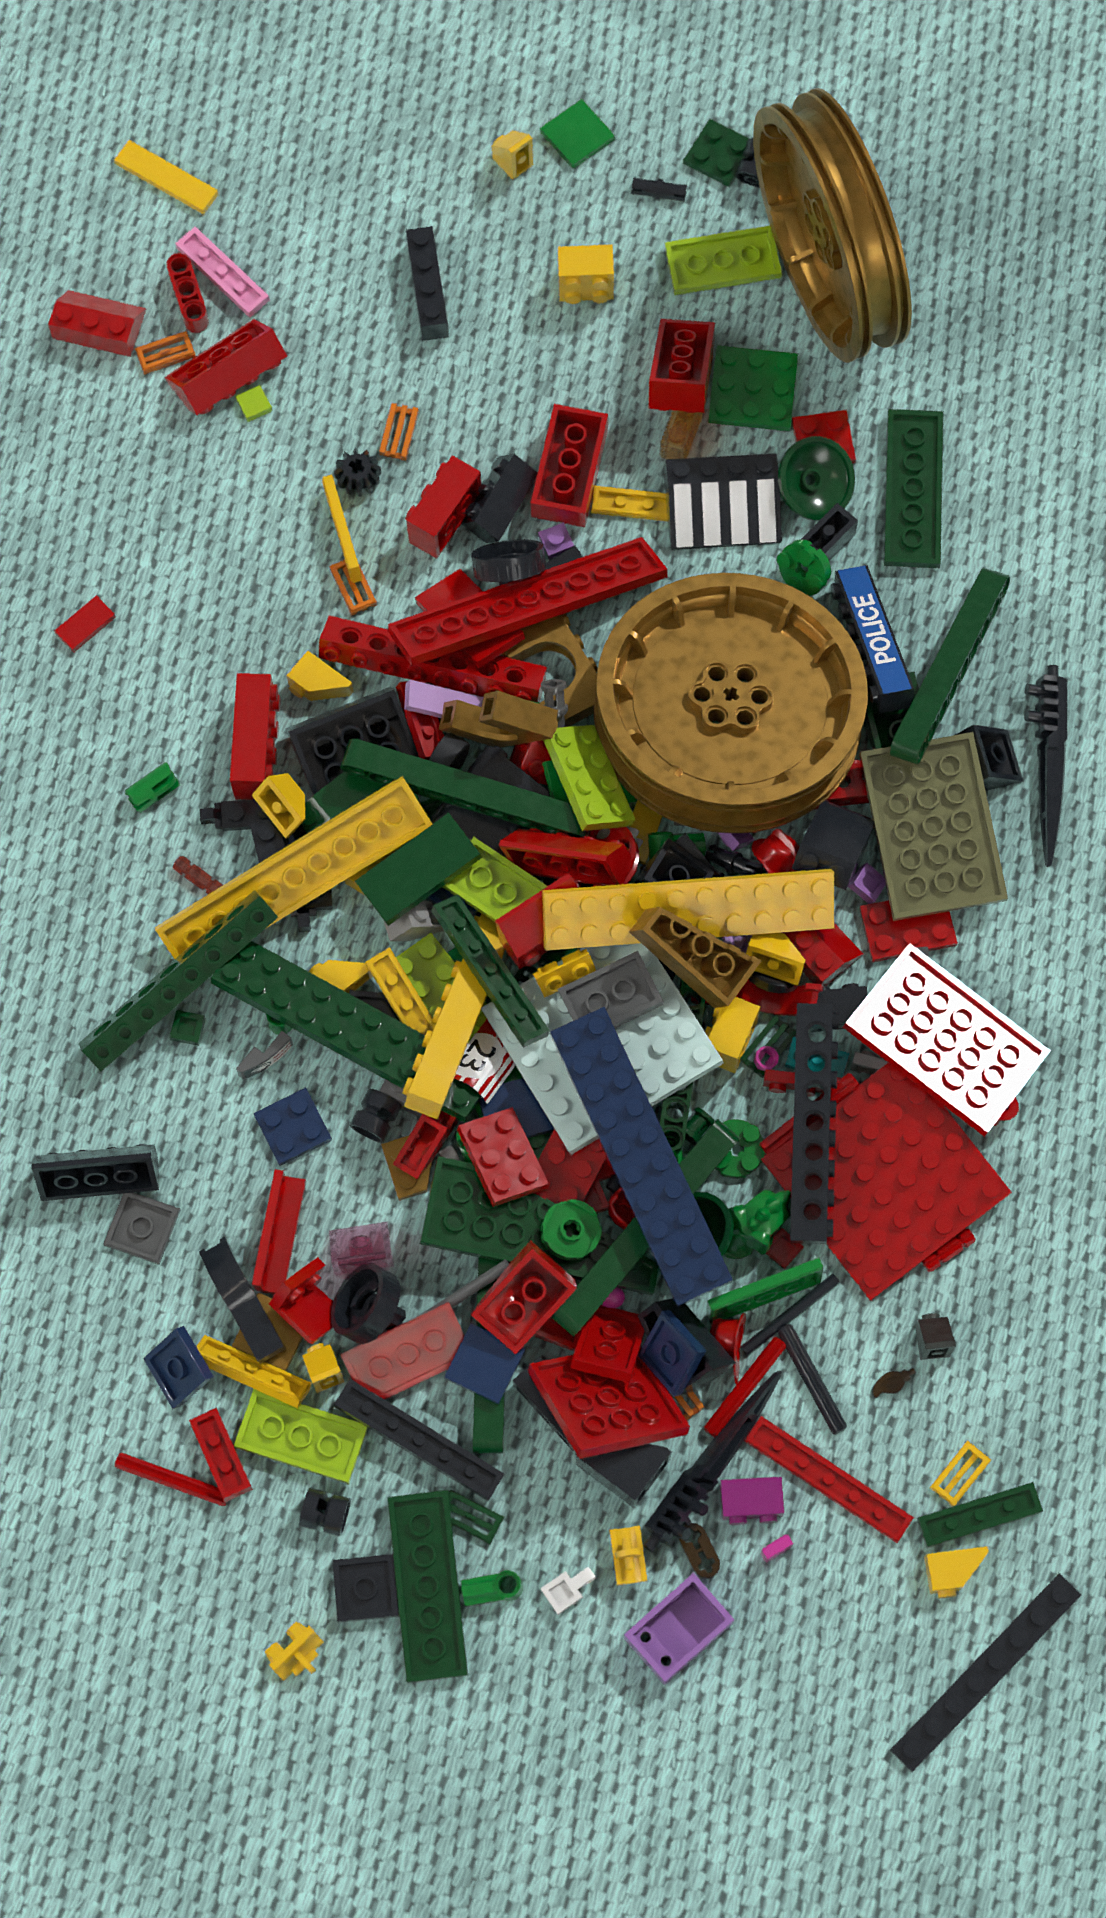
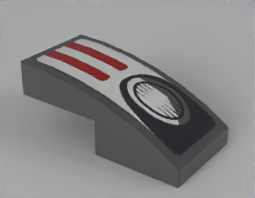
M281 1031L264 1053L254 1046L236 1068L238 1076L242 1079L249 1078L273 1065L293 1046L291 1037Z

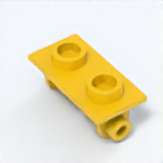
M579 948L577 951L562 957L561 959L564 964L560 966L554 961L544 967L537 968L538 972L533 973V976L544 998L558 992L559 988L596 971L587 949L581 951Z

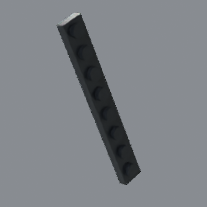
M1059 1573L889 1751L912 1773L1082 1594Z

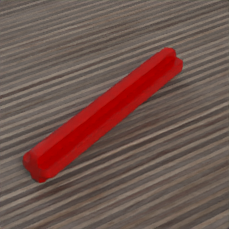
M846 1074L837 1081V1089H831V1100H836V1105L859 1087L858 1081L852 1074ZM824 1092L813 1101L821 1100L824 1096ZM794 1116L760 1142V1147L766 1155L773 1153L793 1138ZM813 1116L809 1118L806 1126L808 1127L820 1117Z
M773 1337L738 1382V1385L734 1387L705 1424L704 1430L714 1438L718 1436L785 1350L786 1344L781 1339Z
M119 1453L115 1460V1467L117 1469L220 1506H226L228 1503L224 1502L216 1486L125 1453Z

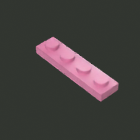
M197 227L192 228L175 243L176 249L187 255L191 263L249 318L270 301L269 295Z

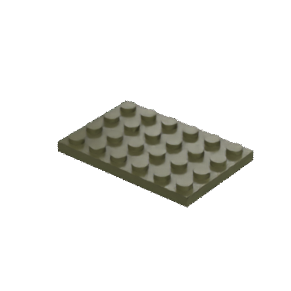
M973 732L932 739L918 765L890 756L891 746L860 752L859 756L893 921L1007 901L1006 885Z

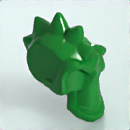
M766 1189L745 1205L730 1207L729 1210L733 1217L734 1229L731 1243L724 1256L730 1259H742L751 1255L753 1249L757 1250L761 1255L766 1254L772 1245L773 1235L790 1217L788 1204L791 1192L784 1190L774 1193Z

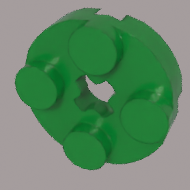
M796 540L787 545L777 555L776 561L786 585L808 596H812L827 586V580L831 577L830 562L821 549L816 550L810 546L812 542ZM801 564L803 565V567L808 568L807 572L803 570Z
M727 1120L723 1124L740 1137L738 1140L739 1146L745 1148L744 1151L738 1153V1156H732V1151H729L715 1170L727 1178H744L761 1165V1159L764 1157L765 1152L760 1147V1142L764 1139L760 1134V1130L755 1125H751L744 1120Z
M572 1199L557 1203L547 1211L542 1220L541 1241L556 1257L564 1260L579 1261L589 1255L600 1241L602 1229L597 1218L598 1215L590 1205L580 1200ZM571 1223L576 1224L575 1230L579 1232V1235L567 1236L563 1226H569Z

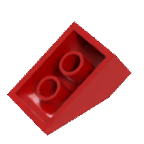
M530 1241L510 1262L471 1312V1316L514 1354H517L577 1289L576 1281L537 1245Z

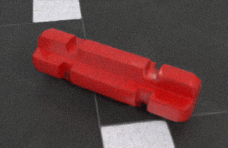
M969 1229L963 1230L956 1238L954 1237L935 1253L923 1260V1266L929 1272L936 1270L941 1266L940 1263H946L963 1251V1247L966 1248L976 1241L973 1233Z

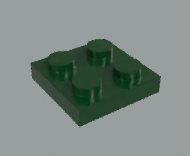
M709 118L684 157L683 164L730 188L736 178L735 173L741 159H744L743 151L749 138Z

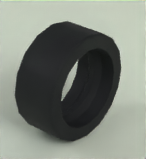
M447 733L432 752L429 761L460 770L468 755L470 745L455 734Z

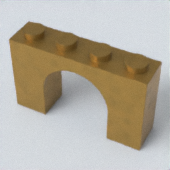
M564 613L521 628L525 639L502 653V655L523 661L536 653L553 651L564 655L571 661L576 674L572 683L564 689L565 703L568 705V711L564 715L565 727H569L594 714L596 672L598 667L591 656L587 658L583 651L585 648L578 634L573 635L569 628L571 626L570 621ZM545 700L540 702V705H545Z
M495 691L484 694L482 707L461 700L444 702L438 730L453 733L488 746L502 748L553 738V734L558 727V710L504 692Z

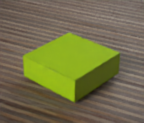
M260 385L235 396L247 422L272 411V407Z

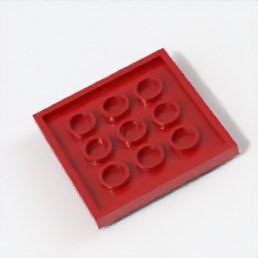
M573 1355L535 1362L529 1365L528 1373L579 1459L688 1435L690 1425L667 1388L639 1357H637L630 1383L572 1369Z

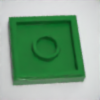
M580 99L540 127V133L572 169L615 140V135L583 99Z

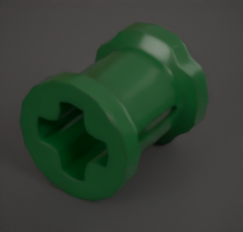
M699 1107L693 1110L694 1115L688 1120L685 1139L692 1145H695L715 1122L707 1112Z

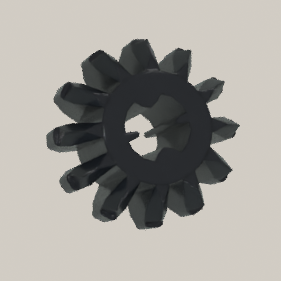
M354 448L352 455L344 451L343 460L337 459V469L334 471V477L338 480V487L340 489L346 488L348 495L352 494L354 489L357 490V494L360 497L363 494L362 489L371 493L373 491L372 485H379L380 482L378 476L381 474V467L377 465L378 459L376 456L369 457L367 449L362 454H359L358 450ZM357 470H362L361 473H360V471H358V474H354V473H353V471H355V472L357 473Z

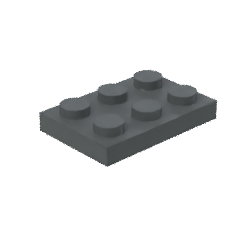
M638 951L558 989L573 1021L605 1007L614 1028L664 1005Z

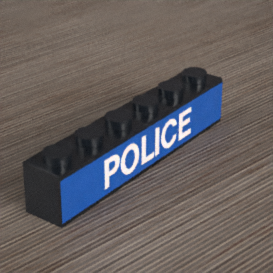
M868 565L835 571V581L831 584L833 600H838L840 619L846 621V631L852 638L861 656L869 684L868 692L871 703H876L879 714L909 708L914 700V686Z

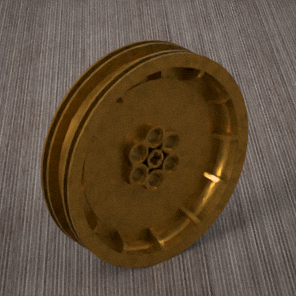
M815 88L798 95L792 109L782 103H775L761 108L755 116L753 127L754 156L761 194L770 227L786 272L818 336L833 355L846 363L866 356L872 342L882 348H888L894 344L904 342L909 335L912 320L911 291L905 257L883 185L854 124L836 99L820 88Z
M742 573L697 575L672 582L648 594L632 606L615 625L606 640L599 660L594 723L618 781L632 796L652 811L681 825L703 831L717 833L763 831L785 825L811 812L830 797L845 779L857 754L868 701L866 672L859 651L843 625L825 607L805 593L779 581ZM711 721H717L719 724L712 723ZM746 722L748 723V725H742L740 723Z

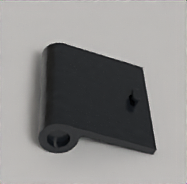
M486 746L466 771L550 797L548 790L507 758V753L498 746ZM441 802L429 817L432 824H434L449 813L470 841L475 837L506 859L507 857L499 847L500 840L517 829H530Z

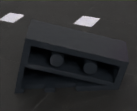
M673 1298L656 1301L637 1315L648 1337L662 1311L670 1310L706 1350L682 1394L701 1390L736 1364L734 1359L686 1304L677 1308Z

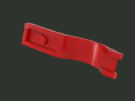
M748 979L736 997L760 1006L759 1012L797 1016V1003L817 1004L818 993L823 991V985L806 983L789 993L778 994L758 988ZM691 996V1002L699 1004L698 1000Z

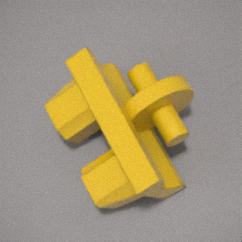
M640 1526L610 1529L617 1586L647 1582Z
M296 1621L286 1632L293 1641L285 1649L276 1642L265 1651L270 1661L269 1666L283 1681L292 1673L298 1676L305 1668L313 1674L316 1669L310 1663L319 1656L315 1650L324 1643L310 1626L306 1628Z

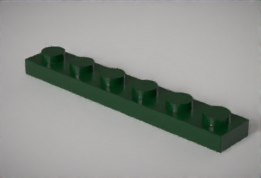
M459 895L433 905L432 913L521 1046L524 1048L548 1037L549 1028Z

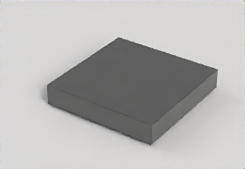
M124 1193L103 1245L160 1265L181 1210L180 1208L136 1193Z

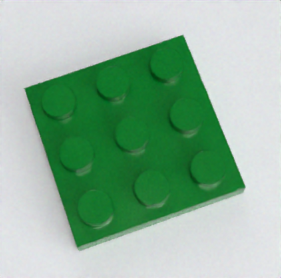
M717 345L708 423L790 432L798 353Z

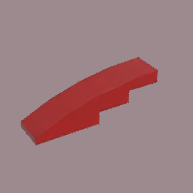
M442 1110L438 1119L422 1114L393 1165L419 1180L459 1120Z

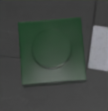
M176 1010L170 1040L199 1046L206 1020L205 1015Z

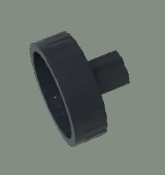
M517 539L500 541L481 546L471 553L474 578L485 582H499V586L535 576L546 569L543 543L536 540Z
M366 1263L353 1270L341 1284L332 1304L331 1324L335 1332L357 1344H365L375 1340L385 1329L388 1331L402 1324L406 1318V1313L404 1309L398 1307L401 1287L397 1277L374 1263Z

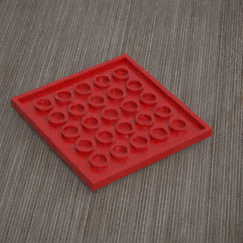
M889 1063L860 1083L856 1090L836 1105V1118H830V1130H836L835 1148L829 1149V1159L835 1160V1177H829L828 1189H834V1207H828V1219H833V1237H827L826 1245L869 1301H872L923 1262V1260L935 1253L939 1248L1012 1194L1008 1186L944 1105ZM819 1118L809 1125L808 1128L812 1131L820 1130L824 1122ZM793 1138L773 1153H768L761 1159L782 1189L791 1192L790 1199L792 1197ZM811 1146L806 1150L805 1155L808 1159L815 1161L821 1158L823 1151L818 1146ZM815 1175L809 1176L805 1180V1186L809 1190H817L822 1185V1180ZM810 1205L804 1210V1216L808 1220H816L821 1215V1209L816 1205Z

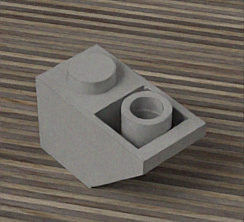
M422 901L388 926L384 921L389 940L411 941L425 937L431 932L435 934L444 931L432 913L434 904L430 901Z

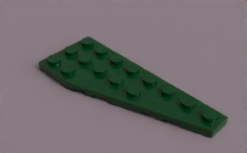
M441 1156L437 1157L419 1242L420 1245L498 1262L506 1259L510 1263L532 1241L570 1276L582 1280L614 1242V1239L602 1231L598 1245L589 1255L579 1261L560 1259L553 1255L541 1241L542 1220L547 1211L555 1205L554 1202L547 1198L545 1200L539 1195L532 1193L492 1207L472 1163ZM571 1223L569 1226L564 1225L563 1229L566 1231V1235L569 1237L572 1235L578 1236L579 1232L575 1230L577 1225ZM642 1255L616 1287L653 1295L659 1269L657 1263Z

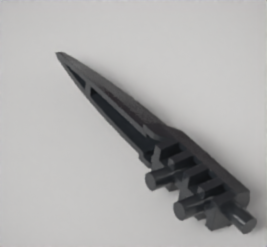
M1057 665L1047 666V675L1041 676L1036 681V685L1027 683L1024 689L1026 695L1039 698V703L1035 705V711L1026 710L1024 720L1037 724L1038 730L1035 731V737L1043 739L1037 745L1040 823L1046 867H1050L1053 863L1061 817L1065 777L1067 679L1059 676V667Z
M782 1371L774 1372L733 1415L718 1436L711 1441L694 1465L683 1471L644 1525L651 1534L643 1544L645 1549L653 1553L660 1542L673 1547L675 1541L672 1539L673 1536L683 1540L690 1538L691 1530L682 1526V1524L690 1525L692 1521L688 1516L691 1512L701 1516L707 1514L708 1505L699 1500L705 1502L708 1500L709 1496L706 1493L713 1491L719 1482L717 1479L753 1428L771 1397Z

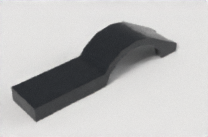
M223 1237L219 1239V1244L207 1251L202 1249L199 1253L214 1285L231 1311L259 1364H262L286 1350L262 1303L239 1267L227 1239Z

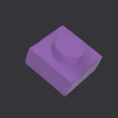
M564 522L538 532V537L541 543H543L548 559L559 556L574 546Z
M718 833L721 836L722 842L731 848L732 851L747 847L754 840L750 833Z
M865 863L861 865L848 887L868 904L876 901L886 883L884 876L871 865Z

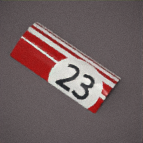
M487 1019L467 1044L454 1079L471 1086L488 1104L516 1065Z

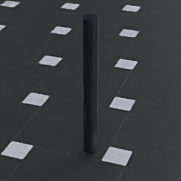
M832 1273L741 1345V1350L746 1356L751 1354L775 1335L780 1328L790 1323L840 1283L838 1278Z

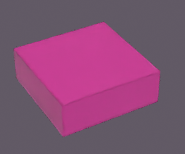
M785 1534L762 1548L761 1556L767 1563L790 1549L794 1543L789 1535Z

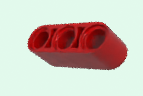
M175 253L167 260L170 282L186 329L192 333H200L209 324L202 294L191 260L183 253ZM178 269H185L182 272H175ZM185 292H193L187 296L183 295ZM193 315H200L197 319L190 318Z

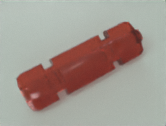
M185 856L178 857L173 864V869L180 875L184 873V878L202 891L206 889V894H210L223 886L217 879L213 881V877L196 864L191 865V861Z

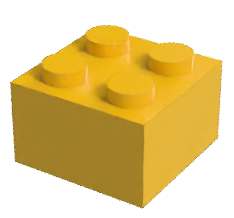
M613 244L558 246L559 301H565L568 304H577L583 300L605 303L609 299H614Z
M735 997L729 1006L715 1008L713 1012L714 1018L711 1023L713 1028L707 1026L705 1033L723 1060L724 1064L720 1065V1068L734 1074L736 1073L741 1062L740 1057L744 1054L757 1025L760 1006Z

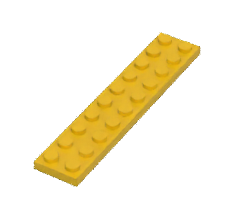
M402 776L155 927V931L173 958L176 959L254 890L278 916L269 925L271 926L413 839L430 827L432 822Z
M832 869L542 890L544 948L546 951L640 943L629 931L646 909L661 907L688 921L692 926L702 931H707L715 937L834 928V871Z

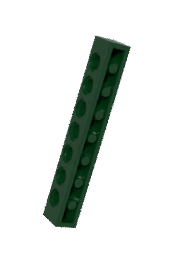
M254 890L78 1044L81 1051L100 1072L103 1071L212 976L217 969H220L274 922L278 916Z

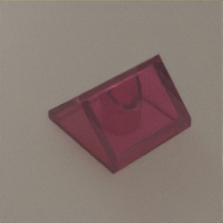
M388 1221L329 1231L331 1260L335 1276L349 1274L357 1267L366 1263H374L382 1268L394 1267Z

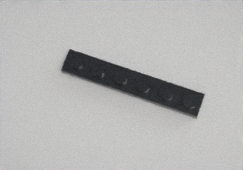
M349 1379L333 1405L338 1410L486 1501L490 1500L505 1475L500 1470Z

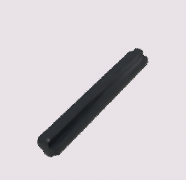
M793 1325L783 1326L778 1330V1335L786 1344L787 1352L832 1434L844 1431L847 1424Z

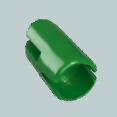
M164 762L125 789L124 792L125 795L129 796L128 800L139 813H142L178 788L180 783L173 771H171L168 763Z

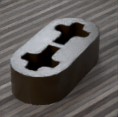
M690 1523L689 1526L685 1525L684 1527L691 1529L693 1533L699 1532L701 1535L697 1539L700 1546L698 1550L695 1549L692 1542L686 1543L683 1539L679 1538V1543L693 1571L702 1579L713 1578L720 1569V1560L702 1526L697 1523ZM703 1552L707 1560L713 1559L715 1562L711 1567L712 1572L710 1573L705 1569L700 1571L698 1568L701 1564L698 1554Z

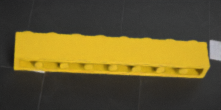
M482 913L480 917L475 915L474 919L502 959L505 949L500 944L496 923ZM464 959L462 962L457 960L450 975V977L455 978L452 985L447 983L441 997L445 1004L443 1008L438 1006L431 1022L436 1024L433 1031L427 1030L422 1043V1047L426 1048L424 1055L418 1053L412 1068L413 1071H416L414 1079L408 1077L402 1094L407 1095L404 1107L435 1119L439 1117L487 997V993Z

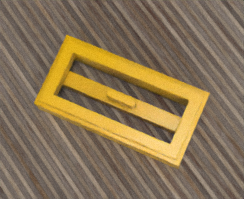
M967 1441L931 1485L930 1489L953 1507L989 1464L991 1459ZM968 1450L973 1453L943 1490L939 1485ZM977 1458L982 1460L981 1464L957 1494L952 1497L949 1494L970 1466Z

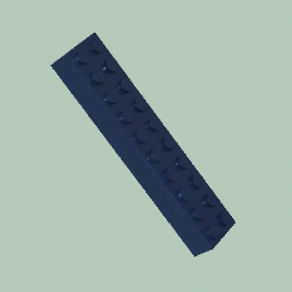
M605 1007L550 1031L554 1045L677 1308L732 1283L733 1279Z

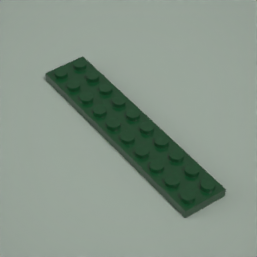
M253 941L248 943L220 969H217L211 977V984L402 1089H404L408 1077L413 1079L415 1077L416 1071L412 1070L418 1053L424 1055L426 1050L425 1047H422L425 1038L424 1034ZM453 1079L441 1110L465 1123L482 1096L468 1084Z

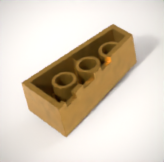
M661 907L646 909L629 931L632 936L714 1008L729 1006L762 961L754 956L745 954L740 951L741 949L731 944L724 943L715 938L711 933L692 926L688 921Z

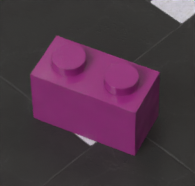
M782 1477L726 1479L720 1481L722 1520H729V1525L747 1524V1519L759 1518L762 1524L778 1522V1517H783Z

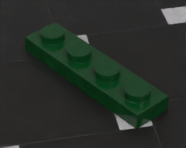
M1034 1482L918 1517L917 1522L925 1546L929 1548L1043 1512Z

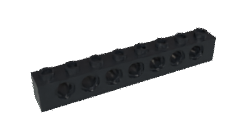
M797 1003L791 1243L827 1244V1237H833V1219H828V1207H834V1189H828L829 1177H835V1160L829 1159V1149L835 1148L836 1130H830V1118H836V1100H831V1089H837V1071H832V1059H838V1042L832 1041L833 1030H838L839 1012H833V1004ZM813 1029H822L826 1033L824 1040L813 1042L809 1038V1034ZM813 1058H821L825 1062V1066L821 1071L814 1072L808 1067L809 1061ZM813 1087H819L824 1091V1096L819 1101H812L807 1096L808 1091ZM817 1116L823 1120L824 1124L820 1130L812 1131L806 1126L808 1119ZM811 1146H818L822 1149L823 1154L820 1159L812 1161L806 1157V1150ZM815 1175L822 1180V1185L819 1189L809 1190L806 1188L805 1180L809 1176ZM810 1205L818 1206L821 1209L820 1217L816 1220H808L804 1216L806 1207Z

